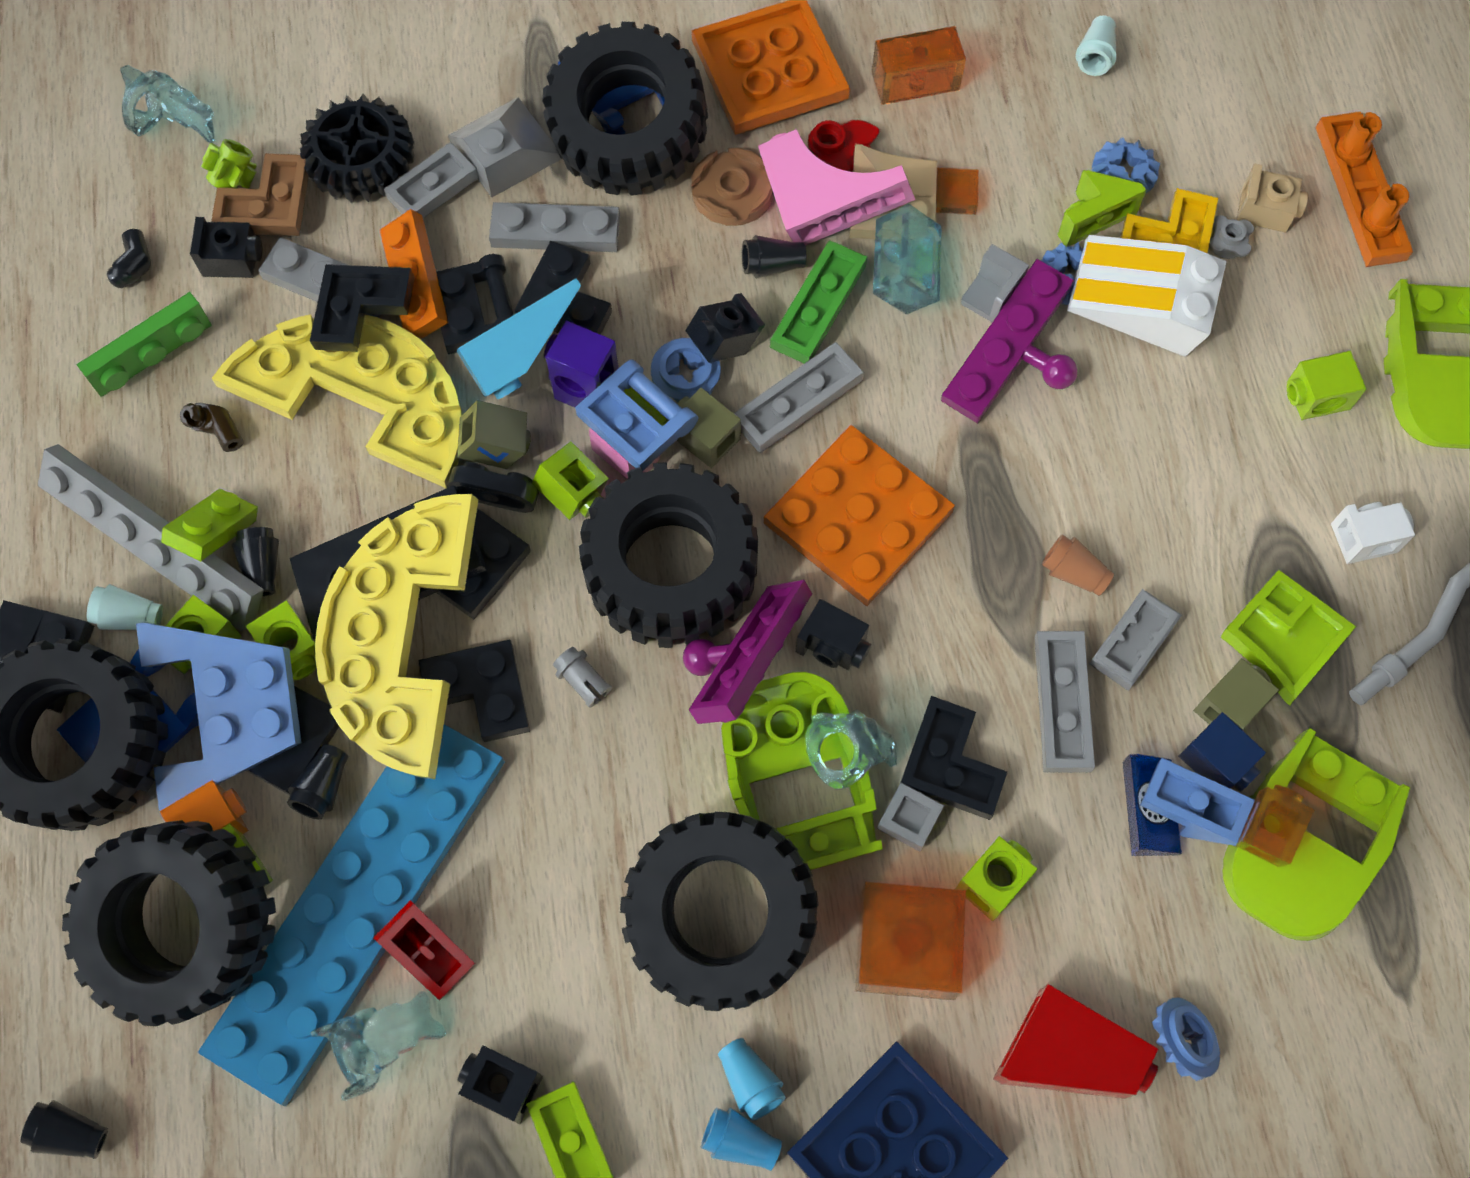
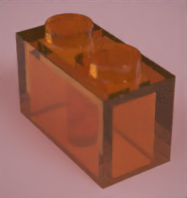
M950 26L875 41L871 73L881 105L960 90L966 57L956 27Z

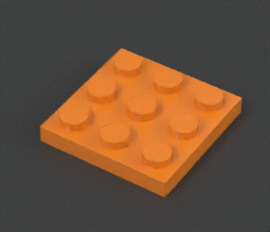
M787 0L692 30V42L735 135L849 99L850 87L807 0Z
M850 425L764 515L763 523L865 606H868L952 514L955 505L862 432Z

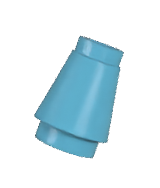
M743 1038L732 1041L719 1051L718 1057L722 1062L739 1111L741 1113L746 1112L751 1121L764 1117L784 1102L786 1097L781 1090L783 1082L754 1050L747 1045Z

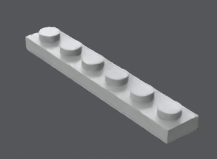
M59 444L44 449L38 480L40 488L188 594L198 597L229 620L241 632L247 629V624L256 619L264 592L263 588L213 553L200 562L161 543L162 528L169 523Z

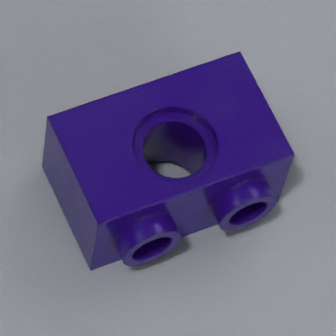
M565 321L559 334H553L545 346L544 359L547 362L548 379L551 381L554 399L574 408L619 368L615 340L569 321Z

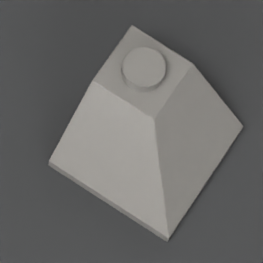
M519 97L448 135L450 142L477 169L478 180L491 198L562 159L553 142Z

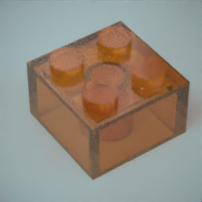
M865 881L860 900L855 992L954 1001L962 993L966 890Z

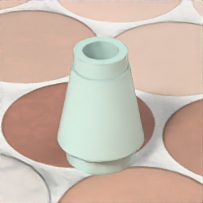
M1098 16L1092 21L1090 28L1076 50L1078 66L1087 75H1103L1116 62V23L1109 16Z
M111 584L106 588L96 586L91 593L87 607V621L97 624L100 630H137V623L160 625L163 615L162 604L154 603L151 600Z

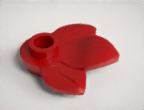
M831 120L822 121L809 133L808 149L826 164L837 169L853 172L855 144L871 148L869 145L876 140L880 129L862 120H851L842 125ZM825 142H830V143H832V145H827V144H824V143H825Z

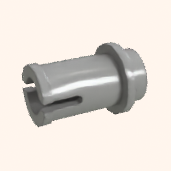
M571 647L563 652L553 663V666L557 669L556 676L558 679L565 678L586 702V705L591 708L601 700L590 689L589 685L591 684L604 697L608 695L612 687L586 661L587 654L584 650L578 652L575 647Z

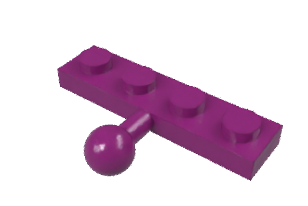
M1036 259L941 395V402L978 424L1022 360L1042 371V377L1049 387L1060 390L1071 386L1075 382L1078 373L1075 361L1063 354L1050 356L1033 346V343L1071 290L1074 280Z
M805 580L767 586L731 644L716 646L709 640L697 639L685 647L683 652L685 668L696 676L711 674L688 709L697 724L726 723L736 720L743 713L747 701L756 686L763 680L764 673L777 652L783 647L784 640L795 622L801 617L804 607L813 594Z

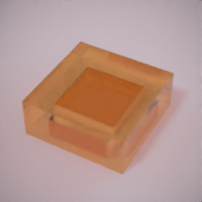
M937 168L936 213L976 215L978 208L979 170Z

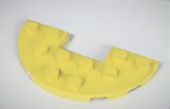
M309 314L287 320L276 325L278 330L263 336L256 342L250 339L230 355L212 377L217 387L293 420L313 386L317 385L384 415L365 446L370 455L444 488H447L453 467L458 465L460 459L457 458L459 422L462 410L450 375L438 361L435 353L422 340L408 330L381 318L365 315L358 352L315 350L310 343L314 322L312 315Z
M454 494L420 501L414 504V509L406 511L392 520L387 517L372 528L358 542L361 546L350 558L344 568L339 566L325 594L317 622L315 660L319 683L324 685L327 698L332 707L330 712L339 727L351 741L356 742L376 761L392 769L416 777L433 780L436 778L450 684L443 680L407 678L406 673L420 588L465 591L478 499L472 494Z

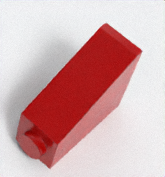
M1047 984L1038 991L993 1079L1003 1085L1125 1099L1135 1096L1138 1090L1145 1093L1149 1089L1158 1071V1065L1154 1064L1153 1060L1159 1049Z

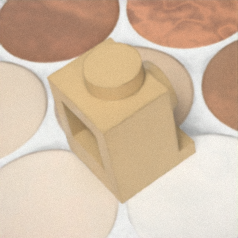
M1254 163L1242 187L1236 220H1248L1253 226L1286 233L1294 217L1301 218L1306 208L1308 193L1300 191L1302 179L1263 171V165Z

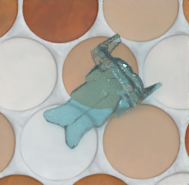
M129 65L120 68L125 83L122 116L124 124L129 131L137 136H142L152 129L163 117L172 122L177 121L186 128L191 127L209 143L215 141L212 120L214 116L213 110L209 105L197 99L192 92L179 86L166 73L154 70L144 73ZM144 94H146L145 100L148 108L146 112L135 109L138 101Z
M857 709L848 714L822 712L811 716L812 723L807 728L805 736L806 751L812 767L826 785L834 789H846L861 779L872 766L886 762L890 767L897 764V752L892 735L876 722L874 718L866 717L865 714ZM836 732L847 735L854 746L852 761L847 767L838 771L826 767L820 756V748L824 739Z
M424 991L419 992L411 1001L405 1004L392 1003L378 1011L374 1007L360 1010L353 1016H346L310 1032L312 1037H327L331 1043L338 1065L350 1084V1087L343 1091L341 1096L343 1101L372 1091L379 1081L381 1071L394 1063L399 1058L398 1055L411 1051L419 1041L441 1039L446 1035L443 1025L433 1019L430 1012V1000Z

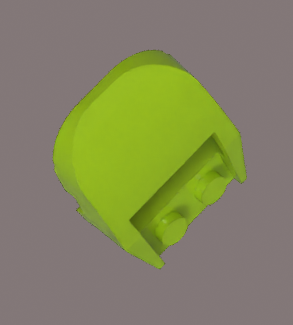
M1400 279L1389 291L1388 299L1395 300V310L1386 321L1385 337L1388 338V355L1383 359L1385 375H1391L1395 391L1390 397L1396 418L1410 436L1424 444L1441 448L1470 449V357L1418 354L1416 331L1470 334V287L1408 284L1407 279Z
M792 672L762 680L747 701L743 713L736 720L722 723V740L729 779L727 781L738 814L760 820L750 787L751 783L840 758L854 806L776 829L798 848L800 856L805 863L807 862L810 870L882 850L881 839L876 841L872 812L877 810L867 765L869 758L864 742L859 741L851 724V715L842 696L830 682L818 675L807 672Z
M1311 728L1296 737L1293 741L1296 743L1284 758L1275 763L1255 793L1249 796L1255 800L1238 843L1235 846L1228 845L1222 869L1227 892L1242 911L1282 936L1300 941H1311L1327 936L1347 918L1393 850L1410 790L1409 786L1405 784L1399 786L1315 736L1316 731ZM1290 781L1377 832L1362 863L1357 862L1274 811Z

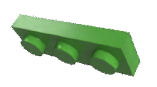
M829 240L770 339V348L804 364L812 359L867 265V256Z
M188 292L76 365L100 397H103L110 391L123 387L130 378L147 367L160 363L167 354L184 343L198 338L212 324L199 302L191 292Z

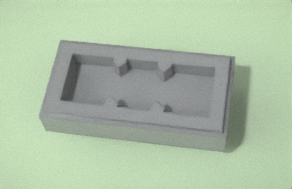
M1142 589L1089 664L1129 691L1182 615Z

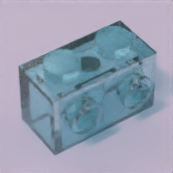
M910 204L877 218L875 230L873 294L904 314H909L940 301L942 226Z

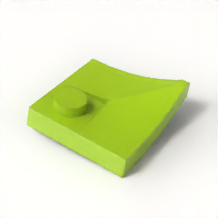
M1278 570L1227 626L1221 638L1251 664L1264 670L1270 677L1271 683L1279 689L1278 694L1287 704L1291 705L1350 636L1356 626Z

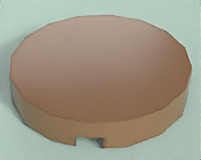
M728 148V152L718 154L717 150L707 154L696 165L691 177L692 200L698 211L710 221L725 226L745 225L757 220L769 209L774 196L762 158L756 153L742 148Z

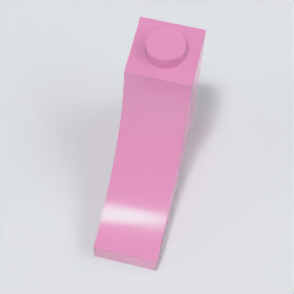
M797 129L775 135L770 141L758 145L785 229L793 242H804L806 246L915 200L902 165L871 173H857L837 169L812 154L805 146Z

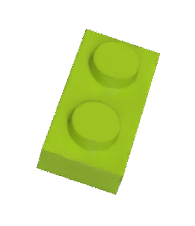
M220 488L162 528L161 543L201 562L233 539L237 531L246 529L256 522L258 506Z
M571 1082L526 1104L555 1178H614L575 1082Z

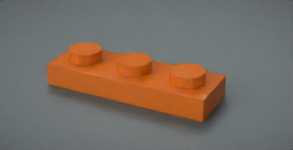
M410 209L381 228L380 234L388 267L411 268L415 276L408 315H400L402 327L421 340L446 325L448 317L439 287L423 216Z

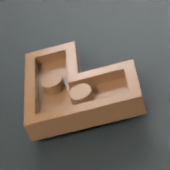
M265 154L259 189L217 188L211 222L250 223L254 233L257 235L300 236L309 178L304 168L306 166V159H301L300 155Z

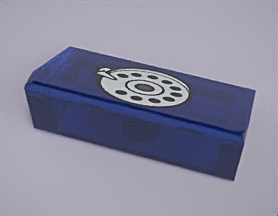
M1129 754L1122 762L1132 856H1173L1182 854L1179 824L1140 806L1156 766L1161 759L1159 757Z

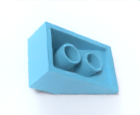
M577 278L457 349V353L484 397L494 393L498 400L522 386L518 377L527 373L580 289L581 285Z

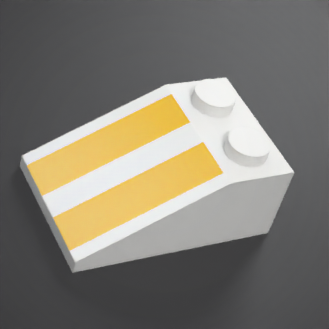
M1089 235L1084 244L1067 311L1186 357L1210 335L1227 261L1187 245Z

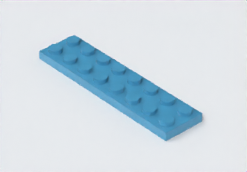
M444 724L435 780L416 777L386 766L275 934L273 943L269 944L265 949L268 953V958L262 970L253 973V982L243 992L234 996L197 1053L278 1104L287 1106L386 951L373 937L410 900L414 904L417 902L504 765L503 757Z

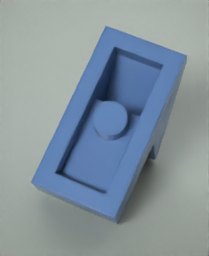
M1161 758L1140 806L1181 824L1182 827L1179 835L1182 837L1235 846L1239 841L1255 800Z

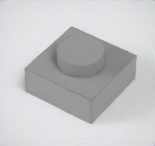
M900 783L877 829L921 851L944 805Z

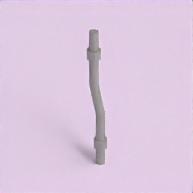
M1470 563L1449 579L1427 628L1394 655L1386 654L1372 666V673L1349 691V695L1355 703L1363 705L1385 686L1393 687L1407 675V668L1444 639L1465 591L1470 587Z

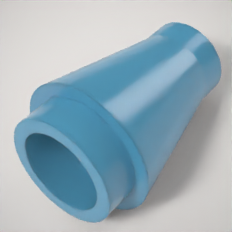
M715 1108L701 1143L702 1149L711 1152L712 1159L758 1166L769 1171L774 1168L782 1146V1140L772 1137L732 1108H729L727 1112Z

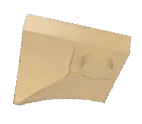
M855 144L853 172H880L902 165L915 200L851 226L849 238L933 242L936 216L937 161L892 155L864 145Z

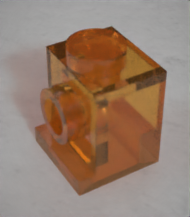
M1275 785L1274 789L1266 787L1258 791L1239 841L1235 846L1277 867L1289 865L1293 860L1315 809L1302 804L1304 797L1294 790L1281 785ZM1267 815H1272L1278 819L1280 828L1277 833H1271L1265 828L1264 819Z

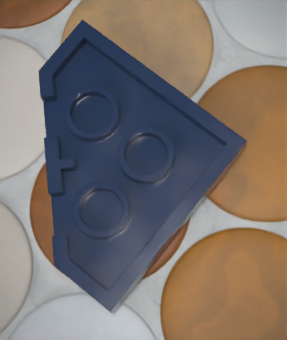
M897 1041L786 1153L808 1178H991L1009 1159Z

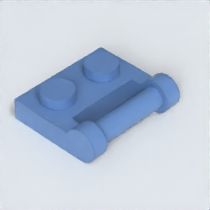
M631 359L609 376L579 403L575 409L576 415L632 466L635 468L641 467L643 471L679 437L687 435L694 428L699 417L688 407L681 408L643 374V367ZM629 388L635 390L669 421L664 426L659 424L625 394L623 390Z

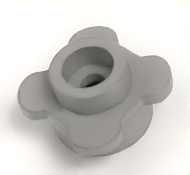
M1223 215L1216 216L1212 227L1214 232L1209 242V248L1216 255L1225 259L1247 256L1251 251V245L1248 241L1249 235L1254 230L1252 223L1244 219L1241 221L1228 220Z

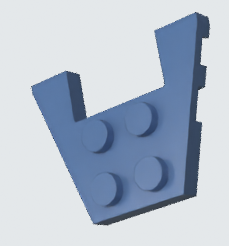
M151 623L136 624L141 667L191 661L203 753L202 760L154 767L159 811L211 780L220 785L229 778L243 771H248L301 743L289 648Z

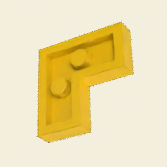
M1177 188L1172 199L1168 222L1127 213L1120 238L1187 245L1207 253L1218 198Z

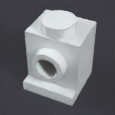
M1374 502L1359 509L1356 508L1355 504L1348 505L1331 523L1347 564L1398 553L1415 536L1413 518L1410 512L1403 507L1402 502L1383 506L1381 502Z

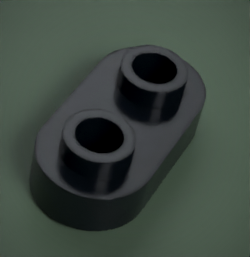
M465 462L463 466L453 467L447 483V488L454 485L460 490L461 494L474 495L478 499V503L520 513L532 512L539 495V490L532 484V479L517 472H509L507 475L491 472L483 465L474 462Z

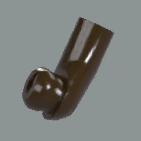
M188 403L181 409L180 420L183 425L195 431L215 434L223 451L232 452L243 445L244 441L229 412L224 407L206 403Z

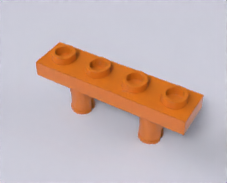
M1361 111L1321 117L1315 128L1366 267L1407 261L1413 253V249L1399 212L1408 202L1409 192L1406 187L1398 183H1393L1390 188L1372 143L1376 134L1381 130V119L1371 112H1366L1365 116H1363Z

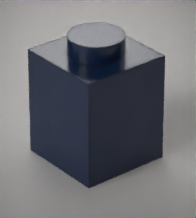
M1222 712L1178 757L1195 773L1230 789L1235 786L1242 792L1261 773L1255 764L1266 752Z

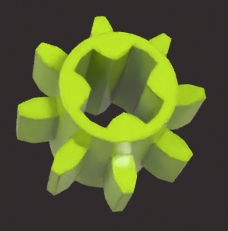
M224 139L220 147L210 143L202 159L203 164L201 167L208 170L206 179L216 188H238L241 185L249 189L257 173L255 171L257 165L250 162L253 153L247 147L234 140Z

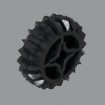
M346 94L344 103L336 104L330 100V109L327 111L316 108L315 116L317 120H306L307 132L300 134V143L302 145L300 157L301 159H306V166L304 167L306 173L313 182L315 181L316 186L322 192L329 191L335 200L345 194L346 199L353 203L357 196L362 195L369 202L371 194L376 192L385 197L384 189L398 180L399 176L409 172L408 164L414 163V139L412 132H409L407 120L404 119L403 115H399L398 110L395 109L393 104L385 106L380 97L369 102V99L364 94L361 95L358 101H352Z

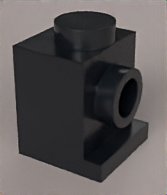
M196 217L190 255L202 277L253 278L255 262L260 261L262 258V241L259 235H255L250 223L207 222L204 217Z
M738 293L730 301L699 307L685 331L708 363L747 354L765 324L743 294Z
M819 599L797 636L795 652L804 656L809 649L813 651V656L819 662L828 667L837 668L839 665L848 671L851 666L859 669L872 645L866 641L870 625Z
M482 1045L478 1055L471 1053L461 1068L457 1081L463 1085L458 1094L507 1119L521 1124L528 1109L526 1104L532 1101L543 1075ZM498 1074L505 1075L508 1080L506 1090L500 1094H494L490 1088L492 1078Z

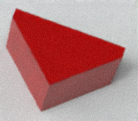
M411 900L373 937L439 1001L475 964Z

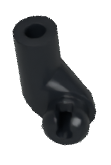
M129 229L123 232L122 241L125 252L113 262L112 267L107 271L109 282L117 288H125L128 284L135 283L151 267L144 234L139 229Z

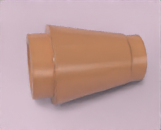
M1063 534L1055 541L1042 562V565L1050 570V576L1093 592L1098 596L1106 590L1114 577V573L1108 570L1077 538L1073 537L1070 540Z

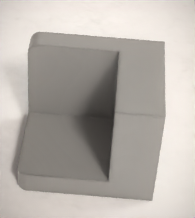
M992 244L982 258L978 276L962 296L961 304L993 322L1026 275L1029 265Z

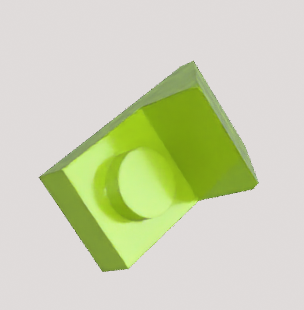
M1083 170L1076 189L1079 201L1073 203L1064 212L1058 237L1065 246H1072L1086 239L1089 235L1097 234L1124 221L1127 213L1136 215L1146 193V188L1138 182Z

